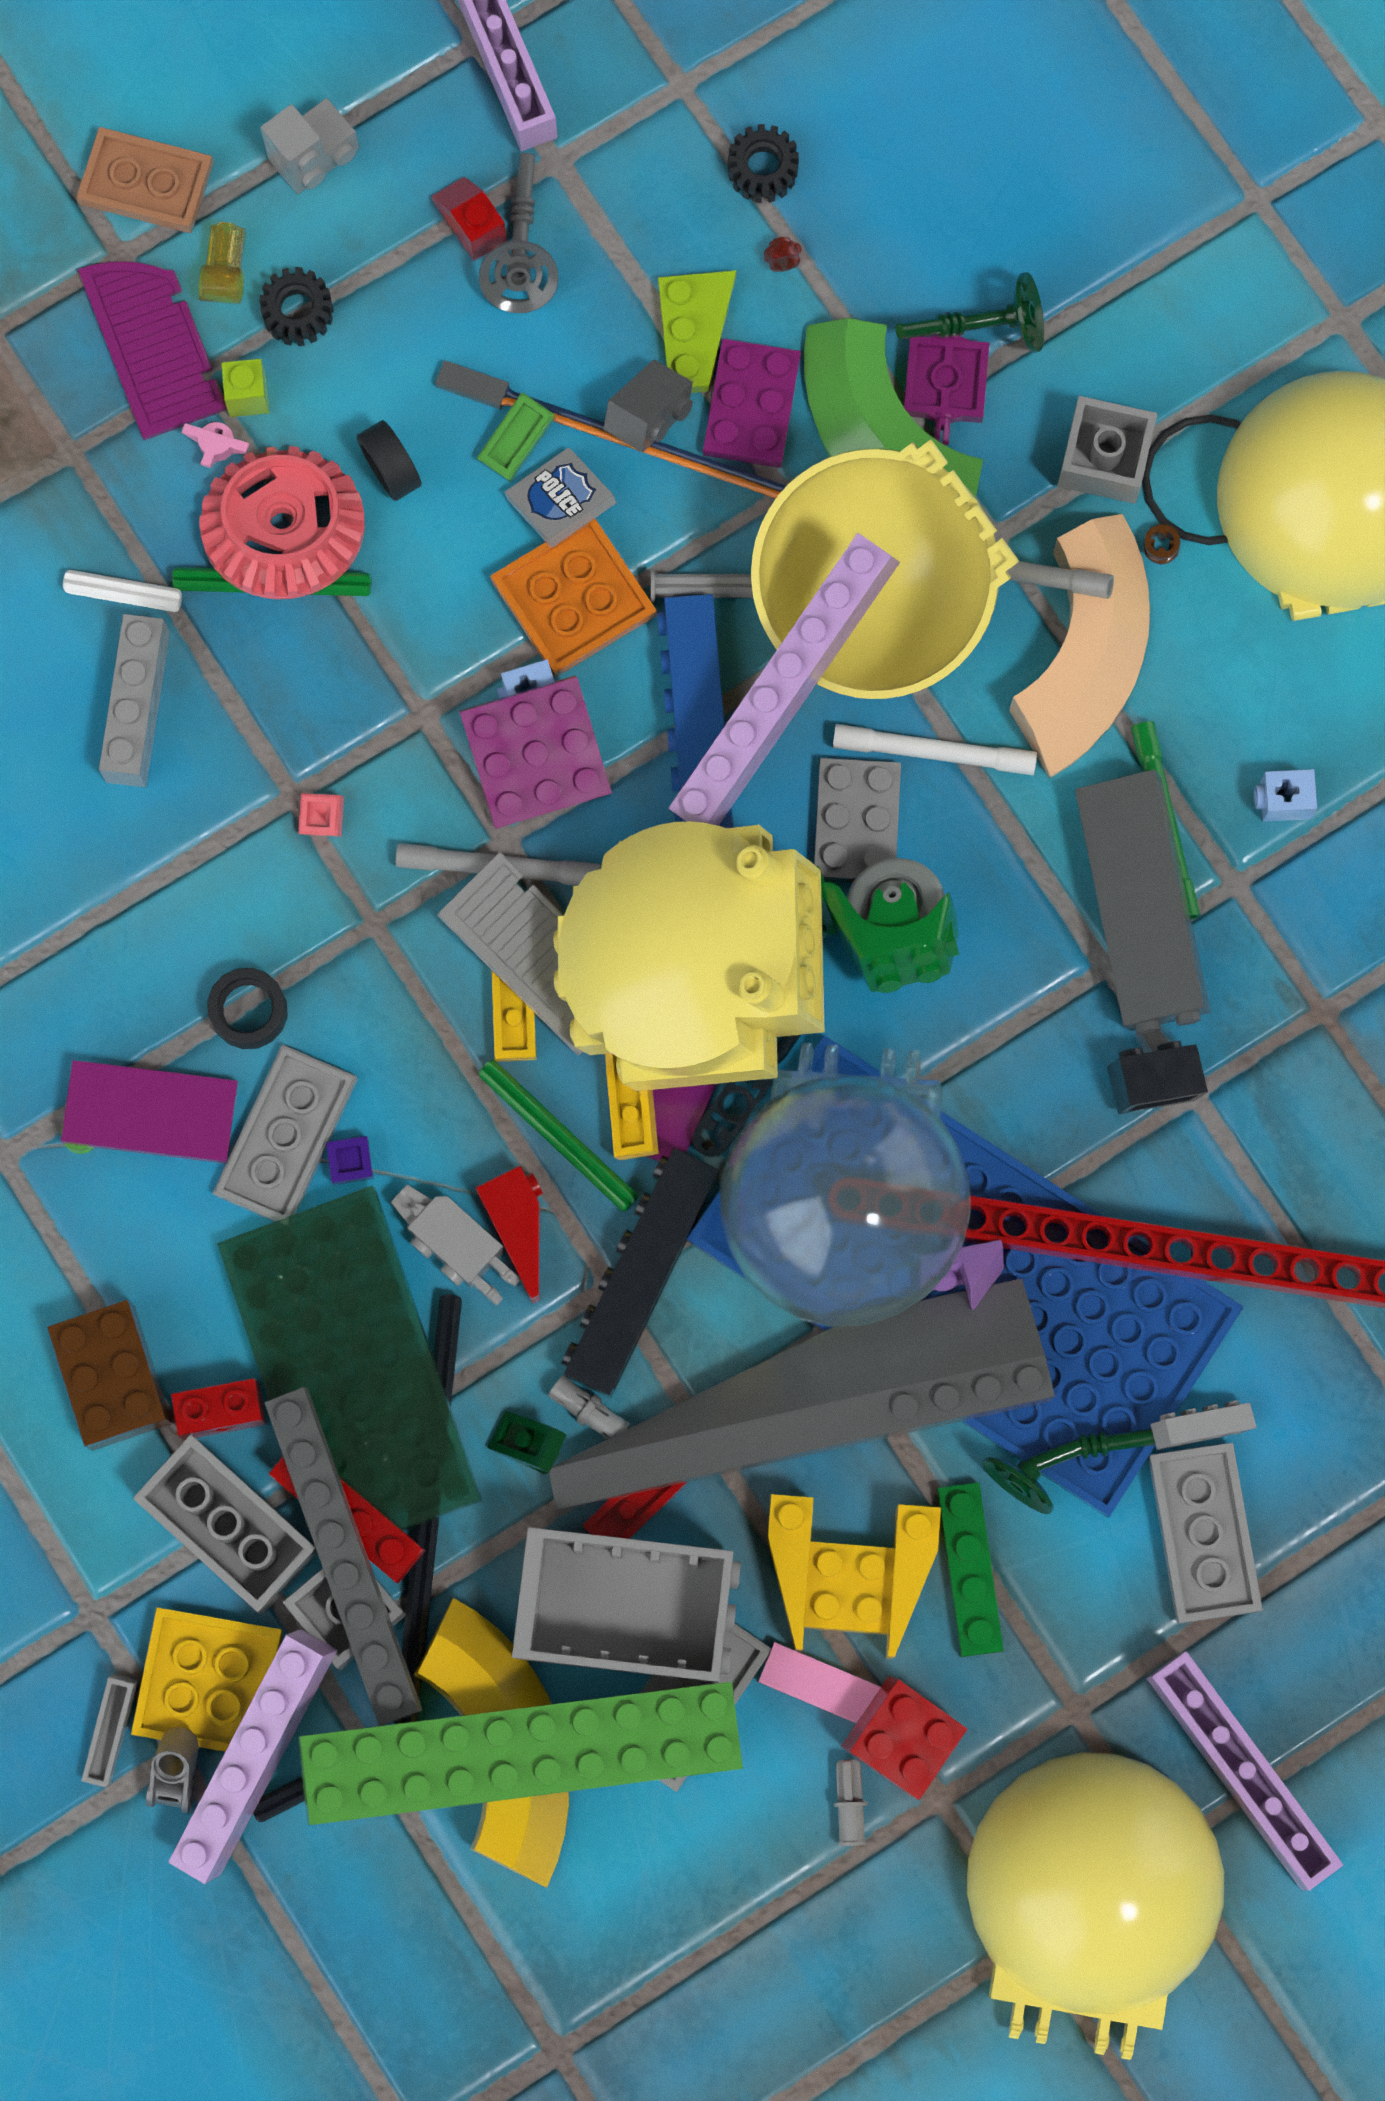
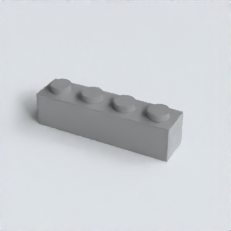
M1239 1400L1224 1403V1408L1218 1409V1405L1214 1404L1203 1407V1412L1197 1413L1196 1408L1182 1411V1416L1176 1417L1175 1412L1159 1416L1160 1421L1151 1424L1156 1448L1159 1450L1240 1434L1255 1429L1256 1424L1250 1403L1239 1404Z

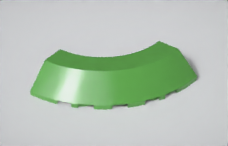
M851 318L808 325L804 347V377L808 397L807 402L818 429V435L828 455L832 457L848 451L873 448L902 451L913 442L920 448L932 439L948 462L943 468L949 472L954 470L963 484L976 498L983 459L953 450L934 439L912 419L898 399L889 377L885 357L887 325Z

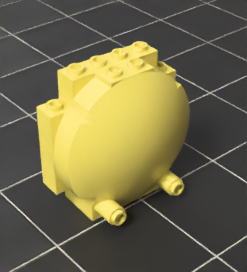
M691 821L657 825L631 835L623 841H619L617 845L604 854L601 869L588 872L578 886H573V896L565 915L558 916V930H555L553 936L554 948L558 954V970L554 973V987L558 997L568 1003L574 1015V1019L570 1022V1037L574 1047L588 1055L612 1053L617 1056L616 1068L622 1084L635 1091L778 1078L777 1037L825 1032L821 870L795 849L773 851V835L760 825L723 828L713 824Z

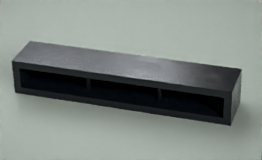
M673 1148L670 1157L661 1156L652 1176L658 1180L652 1194L643 1193L634 1212L635 1215L640 1217L633 1232L628 1229L624 1232L616 1249V1252L622 1254L615 1269L609 1266L606 1269L598 1286V1289L603 1291L597 1307L592 1304L588 1306L579 1326L585 1329L579 1344L570 1343L561 1362L562 1365L567 1367L564 1374L568 1379L610 1399L687 1243V1238L691 1234L719 1177V1169Z

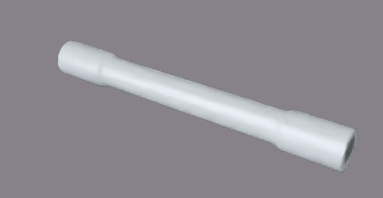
M836 724L833 748L866 753L874 751L989 767L998 771L1032 776L1034 775L1037 751L1008 747L978 746L877 732L870 728Z

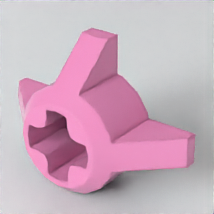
M213 422L203 428L185 423L182 434L199 443L203 453L201 465L211 468L216 461L226 460L232 454H245L249 447V443L234 439L230 428L223 423Z

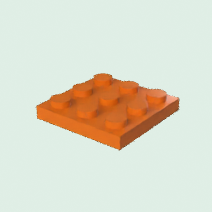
M595 518L553 548L545 542L490 575L491 582L542 659H548L551 672L555 678L657 616V610Z

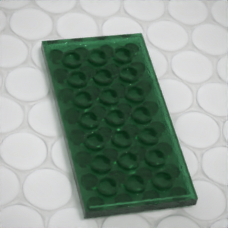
M373 1185L217 1243L268 1399L272 1400L302 1387L308 1388L340 1478L402 1530L483 1501L378 1193Z

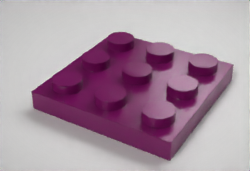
M576 675L459 711L495 829L612 794Z

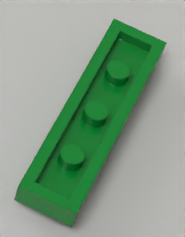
M980 1482L937 1488L960 1656L969 1657L1004 1652Z

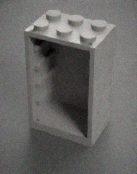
M528 1527L512 1658L719 1683L720 1674H729L731 1648L723 1647L725 1631L733 1632L736 1605L728 1604L730 1588L738 1589L741 1562L733 1561L734 1551Z

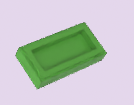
M522 392L479 453L477 459L511 482L556 418L555 414Z

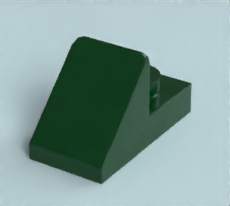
M505 1410L487 1448L537 1472L547 1474L557 1459L567 1434L554 1427Z

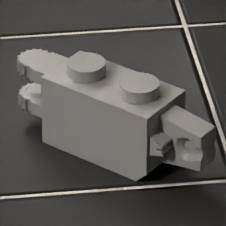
M407 1185L391 1202L393 1207L409 1225L407 1228L413 1236L409 1243L426 1259L432 1254L444 1264L440 1271L456 1286H459L462 1282L470 1288L474 1286L497 1306L503 1298L492 1285H488L481 1277L492 1267L507 1284L515 1286L521 1280L499 1259L505 1252L503 1246L448 1196L435 1197L431 1200Z

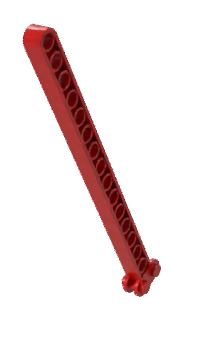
M844 1177L837 1180L831 1186L828 1194L827 1204L830 1214L837 1221L847 1224L974 1244L1001 1240L1002 1246L1005 1249L1385 1308V1294L1378 1286L1379 1277L1385 1275V1261L855 1177ZM846 1190L855 1192L860 1198V1205L853 1210L841 1208L837 1202V1196L841 1192ZM885 1197L896 1198L901 1205V1212L894 1217L885 1216L880 1212L878 1202ZM927 1203H933L941 1209L943 1218L939 1222L928 1223L922 1219L920 1208ZM967 1210L978 1211L984 1219V1225L977 1230L968 1229L963 1225L961 1215ZM1010 1216L1020 1218L1025 1225V1232L1020 1236L1007 1234L1003 1228V1220ZM1050 1223L1062 1225L1066 1231L1065 1241L1054 1243L1048 1240L1044 1232L1045 1226ZM1092 1229L1102 1231L1108 1239L1107 1247L1103 1249L1092 1248L1086 1241V1233ZM1132 1236L1143 1237L1149 1244L1148 1254L1144 1256L1134 1255L1128 1248V1239ZM1175 1242L1185 1244L1190 1250V1260L1183 1263L1175 1261L1169 1253L1170 1245ZM1215 1249L1226 1250L1232 1258L1231 1267L1228 1269L1217 1268L1211 1260L1212 1251ZM1258 1255L1268 1257L1273 1264L1272 1274L1269 1276L1258 1274L1253 1267L1254 1257ZM1306 1262L1313 1267L1315 1277L1312 1282H1303L1297 1278L1294 1269L1296 1263ZM1346 1268L1354 1273L1356 1277L1355 1288L1346 1289L1339 1285L1336 1278L1339 1269Z

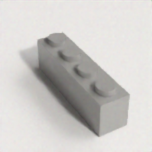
M123 614L99 771L106 783L137 787L147 786L170 636L164 619Z

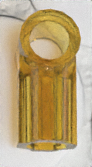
M219 222V224L211 225L206 265L201 266L198 292L200 301L241 304L244 288V273L241 268L246 238L245 228L228 222Z

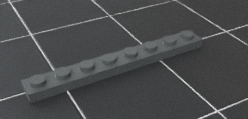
M302 1387L264 1402L378 1725L384 1726L422 1711L308 1388Z

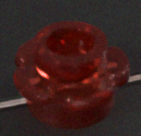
M789 237L773 239L769 243V247L764 250V260L769 263L772 271H789L800 263L799 253H801L802 247L799 243H794Z

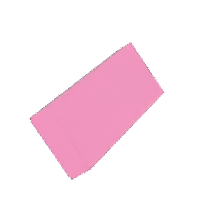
M775 1642L758 1681L763 1685L854 1723L858 1722L881 1688L878 1685Z

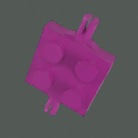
M938 335L910 338L904 408L911 417L927 418L935 421L933 438L940 442L942 430V444L944 445L950 443L951 423L958 421L983 422L990 342L969 341L956 335L953 337L947 336L946 338H940Z

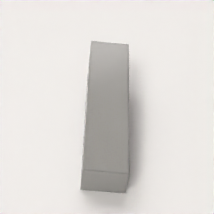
M117 1673L108 1677L81 1781L105 1788L110 1786L140 1679Z

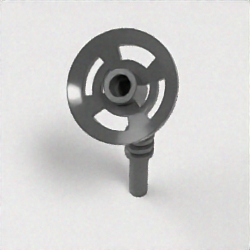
M521 153L519 158L516 197L512 198V205L514 206L511 207V213L514 215L510 216V222L514 223L512 241L502 243L490 250L484 257L479 269V284L486 299L495 307L510 313H527L541 308L553 297L558 285V269L553 257L541 246L528 241L529 225L533 224L534 221L533 217H531L534 215L532 207L535 206V200L532 199L535 155L530 153ZM527 250L535 254L529 257L527 256ZM496 259L498 260L495 267L496 281L491 283L489 270L491 264ZM506 264L507 275L502 277L501 269ZM542 266H547L548 279L544 288L541 289L539 285L542 280ZM531 268L536 269V276L533 281L531 280ZM506 288L512 291L526 290L529 298L520 300L510 299L503 296L502 293Z

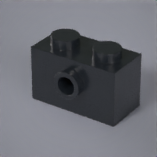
M1172 1041L1157 1046L1158 1051L1144 1053L1143 1048L1138 1047L1119 1052V1058L1107 1066L1118 1114L1192 1102L1206 1094L1208 1089L1197 1044L1182 1046L1181 1041Z

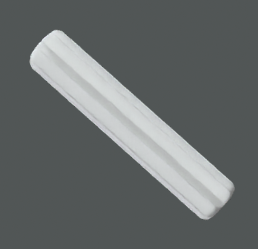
M67 570L63 580V589L69 594L171 612L179 611L182 602L181 591L172 587L75 570Z

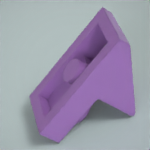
M1001 1240L918 1256L923 1291H947L955 1286L965 1284L971 1310L978 1306L1004 1269Z

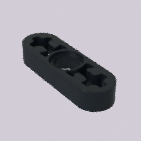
M777 1078L756 1080L752 1088L759 1090L756 1098L747 1089L736 1086L737 1082L727 1083L694 1130L693 1144L700 1154L711 1158L725 1154L772 1088ZM732 1093H741L747 1100L748 1105L745 1113L738 1117L728 1115L724 1109L725 1099ZM718 1112L724 1120L736 1124L732 1132L724 1126L718 1136L723 1141L722 1145L719 1148L711 1146L707 1150L704 1148L706 1140L702 1137V1133L705 1130L712 1132L716 1129L720 1122L712 1120V1117Z

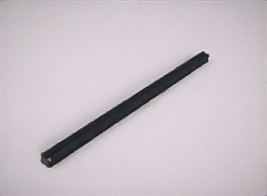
M448 1294L441 1295L439 1298L414 1540L426 1551L410 1569L402 1654L419 1702L422 1679L414 1674L426 1650L462 1306L461 1297ZM419 1712L394 1721V1724L417 1722Z

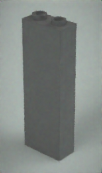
M1153 769L1075 789L1123 1026L1130 1031L1136 1030L1137 1035H1146L1160 1031V1025L1176 1021L1177 1026L1200 1022V1015L1211 1013L1161 776Z

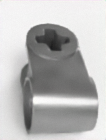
M174 1727L168 1729L163 1734L151 1764L146 1806L154 1807L157 1803L179 1807L182 1813H190L197 1784V1776L195 1774L199 1748L198 1739L190 1730Z

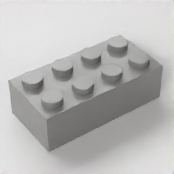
M192 1435L182 1443L133 1497L140 1506L262 1615L266 1613L318 1555L316 1547Z

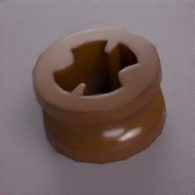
M1165 524L1150 528L1146 533L1143 545L1147 558L1159 565L1172 562L1177 557L1181 542L1178 532L1173 527ZM1158 537L1161 541L1166 538L1171 540L1169 542L1170 550L1166 551L1160 548L1156 551L1153 549L1155 546L1154 538Z

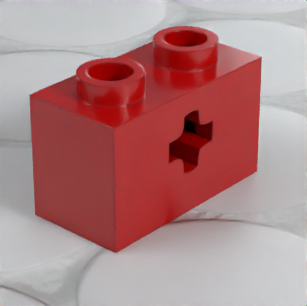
M255 1378L171 1394L177 1434L183 1440H186L190 1435L200 1438L267 1425L261 1386Z

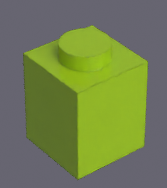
M262 359L221 362L224 400L230 417L270 414L267 376Z

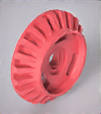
M275 446L266 448L265 453L258 455L250 452L244 455V460L240 463L234 464L232 462L226 466L225 473L220 478L215 477L210 484L211 490L208 496H204L202 501V514L199 516V526L204 550L210 563L231 585L258 597L292 599L310 595L324 589L349 569L360 551L364 538L365 516L360 493L355 488L354 481L349 475H345L341 471L340 466L336 462L324 460L320 453L313 450L308 454L301 452L299 447L289 446L288 450L277 451ZM275 478L245 499L241 496L255 484ZM326 495L329 499L331 520L327 527L318 528L315 497ZM280 513H286L293 517L292 524L284 529L275 528L271 524V520ZM247 541H253L282 554L263 553L250 548L246 543Z

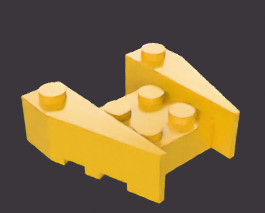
M771 1494L767 1542L794 1650L797 1652L803 1650L804 1629L887 1635L886 1659H893L938 1552L941 1508L898 1504L895 1514L893 1548L811 1542L814 1498Z

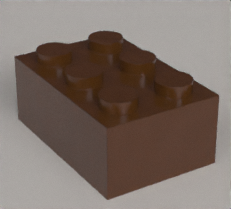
M128 1299L47 1327L86 1448L94 1451L172 1424L136 1308Z

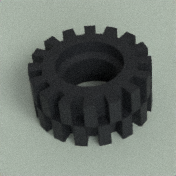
M758 124V131L753 132L751 126L745 128V136L739 133L735 137V144L731 143L729 148V180L733 181V188L736 192L742 190L743 198L749 200L750 196L754 195L756 203H762V197H768V203L774 202L776 194L783 198L787 195V188L792 190L795 185V178L798 176L799 152H796L797 145L794 140L789 142V134L785 130L779 135L778 127L771 125L770 131H764L765 124ZM767 152L776 157L779 165L775 172L770 175H757L750 170L748 161L755 153Z
M295 267L294 274H290L288 268L282 269V277L279 278L275 273L270 277L271 285L265 282L262 287L264 295H260L259 302L265 327L268 332H272V336L279 341L282 337L286 345L291 346L292 340H296L298 346H305L304 339L307 338L310 339L312 344L318 341L317 333H320L322 336L325 335L327 332L326 324L331 325L333 320L331 312L334 311L329 289L326 288L325 281L321 277L316 279L315 272L308 270L306 275L303 273L302 267ZM301 294L309 298L312 307L305 317L290 319L282 313L281 307L287 297Z

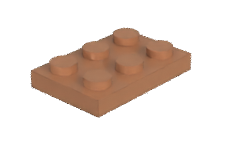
M99 127L76 199L79 205L192 233L214 164L213 157Z

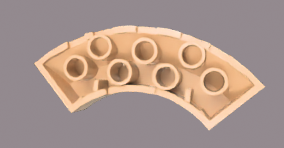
M1123 514L1091 519L1058 537L1054 547L1053 555L1060 568L1070 570L1082 569L1112 574L1114 576V586L1109 599L1076 594L1067 590L1070 605L1069 624L1065 641L1058 655L1048 669L1034 683L1012 699L1009 711L1032 750L1037 751V758L1049 778L1071 766L1092 748L1106 730H1109L1128 700L1144 660L1150 621L1148 581L1138 545Z

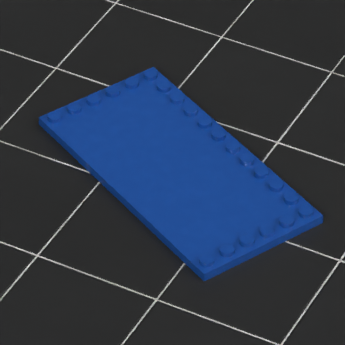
M823 1035L687 1238V1242L822 1331H826L858 1314L966 1291L965 1284L947 1291L933 1290L924 1292L920 1279L918 1256L977 1245L837 1221L829 1212L827 1199L831 1186L837 1180L844 1177L868 1179L1096 1216L1103 1215ZM846 1190L837 1196V1202L841 1208L853 1210L860 1205V1198L855 1192ZM885 1197L878 1202V1208L885 1216L894 1217L901 1212V1205L896 1198ZM927 1203L920 1208L922 1219L928 1223H936L943 1218L941 1209L933 1203ZM967 1210L961 1215V1221L968 1229L977 1230L984 1225V1219L978 1211ZM1010 1216L1003 1220V1228L1007 1234L1020 1236L1025 1232V1225L1020 1218ZM1050 1223L1045 1226L1044 1232L1048 1240L1054 1243L1065 1241L1066 1231L1062 1225ZM1092 1229L1086 1233V1241L1089 1246L1094 1249L1107 1247L1108 1239L1105 1233L1098 1229ZM1135 1236L1128 1239V1248L1134 1255L1144 1256L1148 1254V1244ZM1003 1248L1004 1269L993 1285L1022 1278L1046 1357L1055 1397L1051 1402L961 1422L1020 1461H1026L1028 1457L1079 1439L1080 1434H1085L1088 1437L1089 1433L1092 1432L1098 1436L1099 1431H1103L1105 1435L1151 1429L1152 1423L1160 1421L1159 1416L1173 1412L1176 1414L1242 1311L1243 1306L1202 1279ZM1155 1445L1108 1451L1107 1456L1103 1457L1101 1453H1098V1457L1095 1458L1089 1454L1088 1459H1083L1080 1455L1039 1472L1109 1518Z

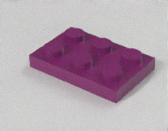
M722 339L703 456L782 468L801 351Z

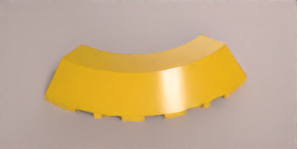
M452 1598L414 1675L439 1691L461 1716L551 1705L548 1694L527 1660L512 1658L513 1643L478 1612ZM569 1792L483 1803L479 1826L470 1850L547 1888L557 1865L565 1836L569 1809Z

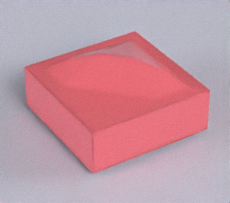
M301 793L298 834L342 837L344 796Z

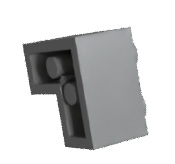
M328 98L324 99L303 116L290 104L260 127L269 162L297 195L306 188L313 189L318 186L325 178L326 173L337 165L343 166L350 162L359 149L356 131Z

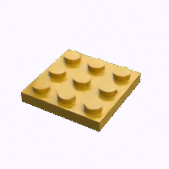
M157 1607L131 1735L161 1740L163 1734L168 1729L182 1727L195 1734L199 1747L226 1752L280 1648L283 1630Z

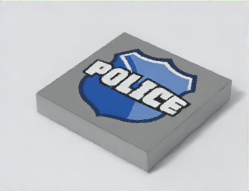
M567 448L505 491L507 500L551 548L616 504L614 495L570 448Z

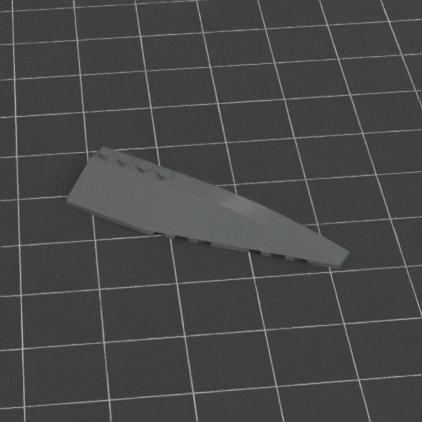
M1021 1278L992 1285L974 1310H971L967 1291L858 1314L552 1466L549 1476L557 1511L1051 1402L1055 1395L1046 1357L1023 1280Z

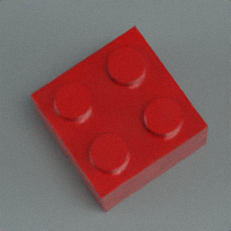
M888 1676L840 1747L907 1795L920 1800L967 1731V1728L899 1679Z

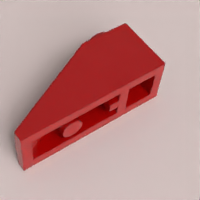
M518 1166L476 1187V1190L532 1304L540 1301L541 1208L537 1198L544 1194L533 1172L525 1175L521 1166Z

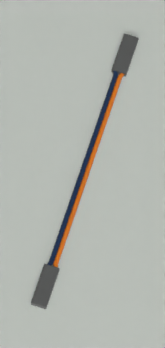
M445 360L435 382L436 388L500 410L502 406L508 405L512 407L521 394L510 389L509 382ZM532 398L555 414L554 422L637 450L603 430L604 422ZM655 441L643 452L773 498H777L786 487V485L662 442Z

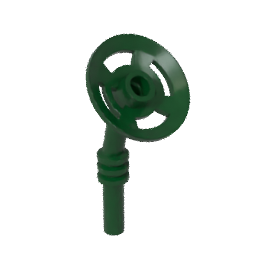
M1020 273L1015 286L1014 303L1007 304L1006 309L963 315L961 312L938 314L935 319L898 323L896 335L899 339L930 335L946 338L947 336H961L968 330L1009 325L1011 328L1018 327L1023 341L1031 352H1040L1044 343V319L1037 286L1030 273Z
M1152 1428L1105 1435L1103 1431H1099L1098 1436L1092 1432L1089 1433L1088 1437L1085 1434H1080L1079 1439L1028 1457L1026 1461L1021 1460L1018 1465L999 1458L986 1457L982 1462V1466L998 1485L1017 1500L1040 1513L1050 1514L1054 1506L1050 1497L1038 1482V1479L1041 1477L1039 1471L1080 1455L1083 1459H1088L1089 1454L1095 1458L1098 1457V1453H1101L1103 1457L1107 1456L1108 1451L1155 1445Z

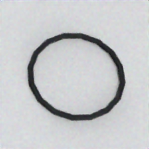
M1212 414L1185 418L1162 431L1149 449L1142 480L1146 503L1159 523L1173 527L1183 540L1204 545L1228 543L1226 535L1205 537L1188 533L1166 519L1153 499L1149 476L1156 452L1169 436L1186 426L1211 422L1233 427L1237 430L1241 424L1238 420Z

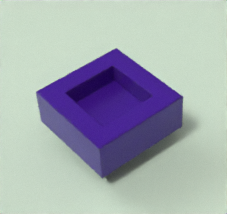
M367 1136L326 1142L333 1185L374 1179Z

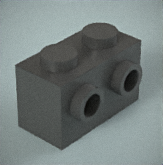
M651 361L608 400L603 430L643 453L655 441L660 442L675 422L683 421L687 417L693 404L692 400H690L693 382L658 361Z

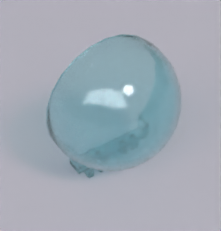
M803 1043L800 1050L798 1071L777 1070L778 1078H773L771 1100L765 1103L743 1126L728 1153L720 1183V1220L730 1253L747 1281L767 1300L801 1320L831 1327L868 1325L898 1315L925 1298L948 1274L964 1244L971 1215L970 1180L961 1150L940 1119L943 1093L940 1082L937 1080L919 1079L921 1063L919 1050L909 1051L906 1078H893L896 1066L895 1049H884L880 1077L837 1074L838 1045H827L824 1055V1072H812V1062L814 1061L813 1044Z

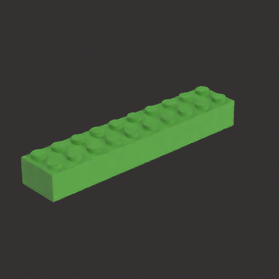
M732 1682L298 1737L308 1825L743 1769Z

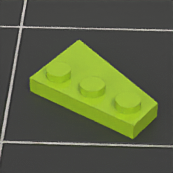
M737 270L658 277L666 366L693 382L691 393L708 392L710 389L732 290L734 289L737 277Z

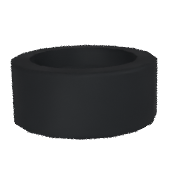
M381 420L357 434L356 439L364 457L385 491L394 501L421 487L420 476L411 458L387 422Z
M240 968L224 974L212 986L207 1000L208 1017L216 1033L229 1045L240 1049H258L273 1042L283 1031L288 1017L287 1001L278 982L266 972L254 968ZM252 985L259 987L268 994L271 1000L272 1012L269 1020L262 1028L253 1032L235 1030L227 1023L224 1017L223 1006L227 996L234 989L241 986Z

